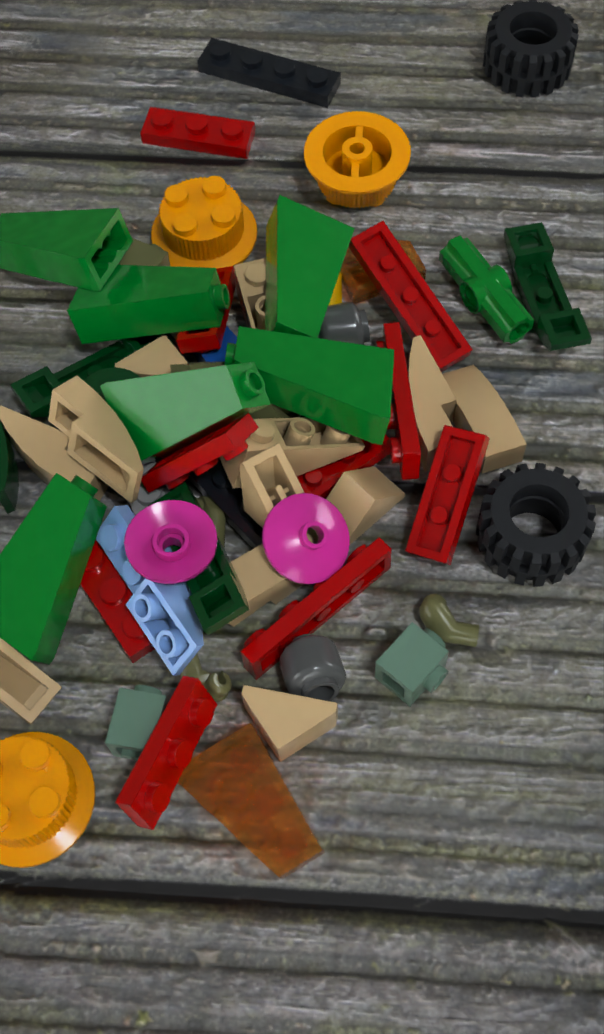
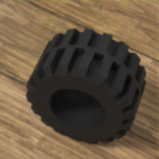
M519 0L514 1L513 5L506 4L501 7V11H496L492 15V19L487 27L483 57L486 77L491 78V83L495 87L501 86V91L507 94L510 92L516 93L515 96L523 97V95H530L531 98L539 97L541 93L545 95L553 93L554 88L560 89L564 85V81L568 80L579 37L578 25L573 23L574 18L572 15L565 14V9L560 6H552V3L547 1L537 2V0H529L528 2H523Z
M526 463L517 465L515 473L507 469L500 473L499 481L493 479L488 486L487 493L484 494L476 526V535L479 536L477 546L479 552H486L484 561L487 565L491 567L496 564L499 567L497 571L499 576L505 579L510 574L516 577L514 583L523 586L525 580H532L533 587L543 586L547 578L554 584L562 580L564 573L570 575L576 569L578 562H581L596 522H593L596 516L595 505L589 504L591 495L587 489H578L580 480L574 475L569 479L563 476L564 469L556 466L554 471L547 470L544 463H536L534 469H529ZM523 513L541 515L555 526L558 533L549 537L528 535L514 524L512 517Z

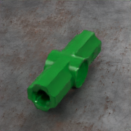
M460 235L449 240L439 253V261L459 285L460 296L466 308L473 314L480 312L504 343L510 342V344H513L523 339L526 333L533 328L534 319L512 293L511 281L505 270L499 265L491 267L468 238H462Z

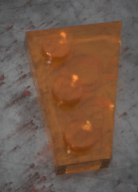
M251 723L192 758L190 764L184 769L178 784L185 788L279 878H286L325 853L257 730Z

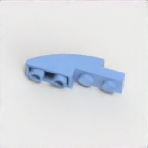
M128 505L114 506L100 526L96 540L133 593L126 603L127 608L173 676L180 675L204 645L203 628L189 599L192 593L186 581L176 584L156 583L144 578L133 569L126 556L124 538L126 530L135 514ZM170 546L165 549L166 552H173Z

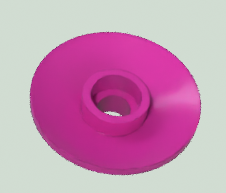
M294 494L278 502L268 513L262 531L264 552L272 567L284 578L299 584H316L329 579L341 569L349 552L350 537L344 517L331 502L314 494ZM308 528L316 531L318 535V542L316 544L308 540Z
M165 500L145 507L132 519L124 538L126 556L133 569L144 578L162 584L181 583L198 576L213 560L218 543L216 528L210 516L200 507L181 500ZM170 545H177L180 547V549L175 552L165 551V549Z

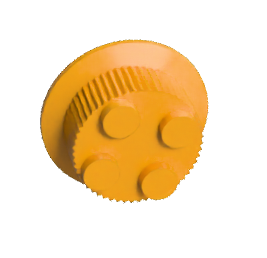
M363 111L340 113L323 120L310 132L304 145L306 167L317 181L321 193H324V196H326V200L334 205L353 207L354 209L382 205L385 198H388V195H390V192H393L396 182L405 173L411 157L408 137L395 122L382 115Z
M222 177L190 178V180L186 179L181 183L171 185L165 190V196L161 200V204H159V214L152 225L151 241L152 244L168 252L170 266L217 269L240 264L251 254L257 240L256 220L251 210L240 200L236 190L227 185Z
M25 732L6 737L3 740L0 739V864L14 868L34 867L45 864L69 850L85 831L95 805V782L85 757L70 742L50 733Z

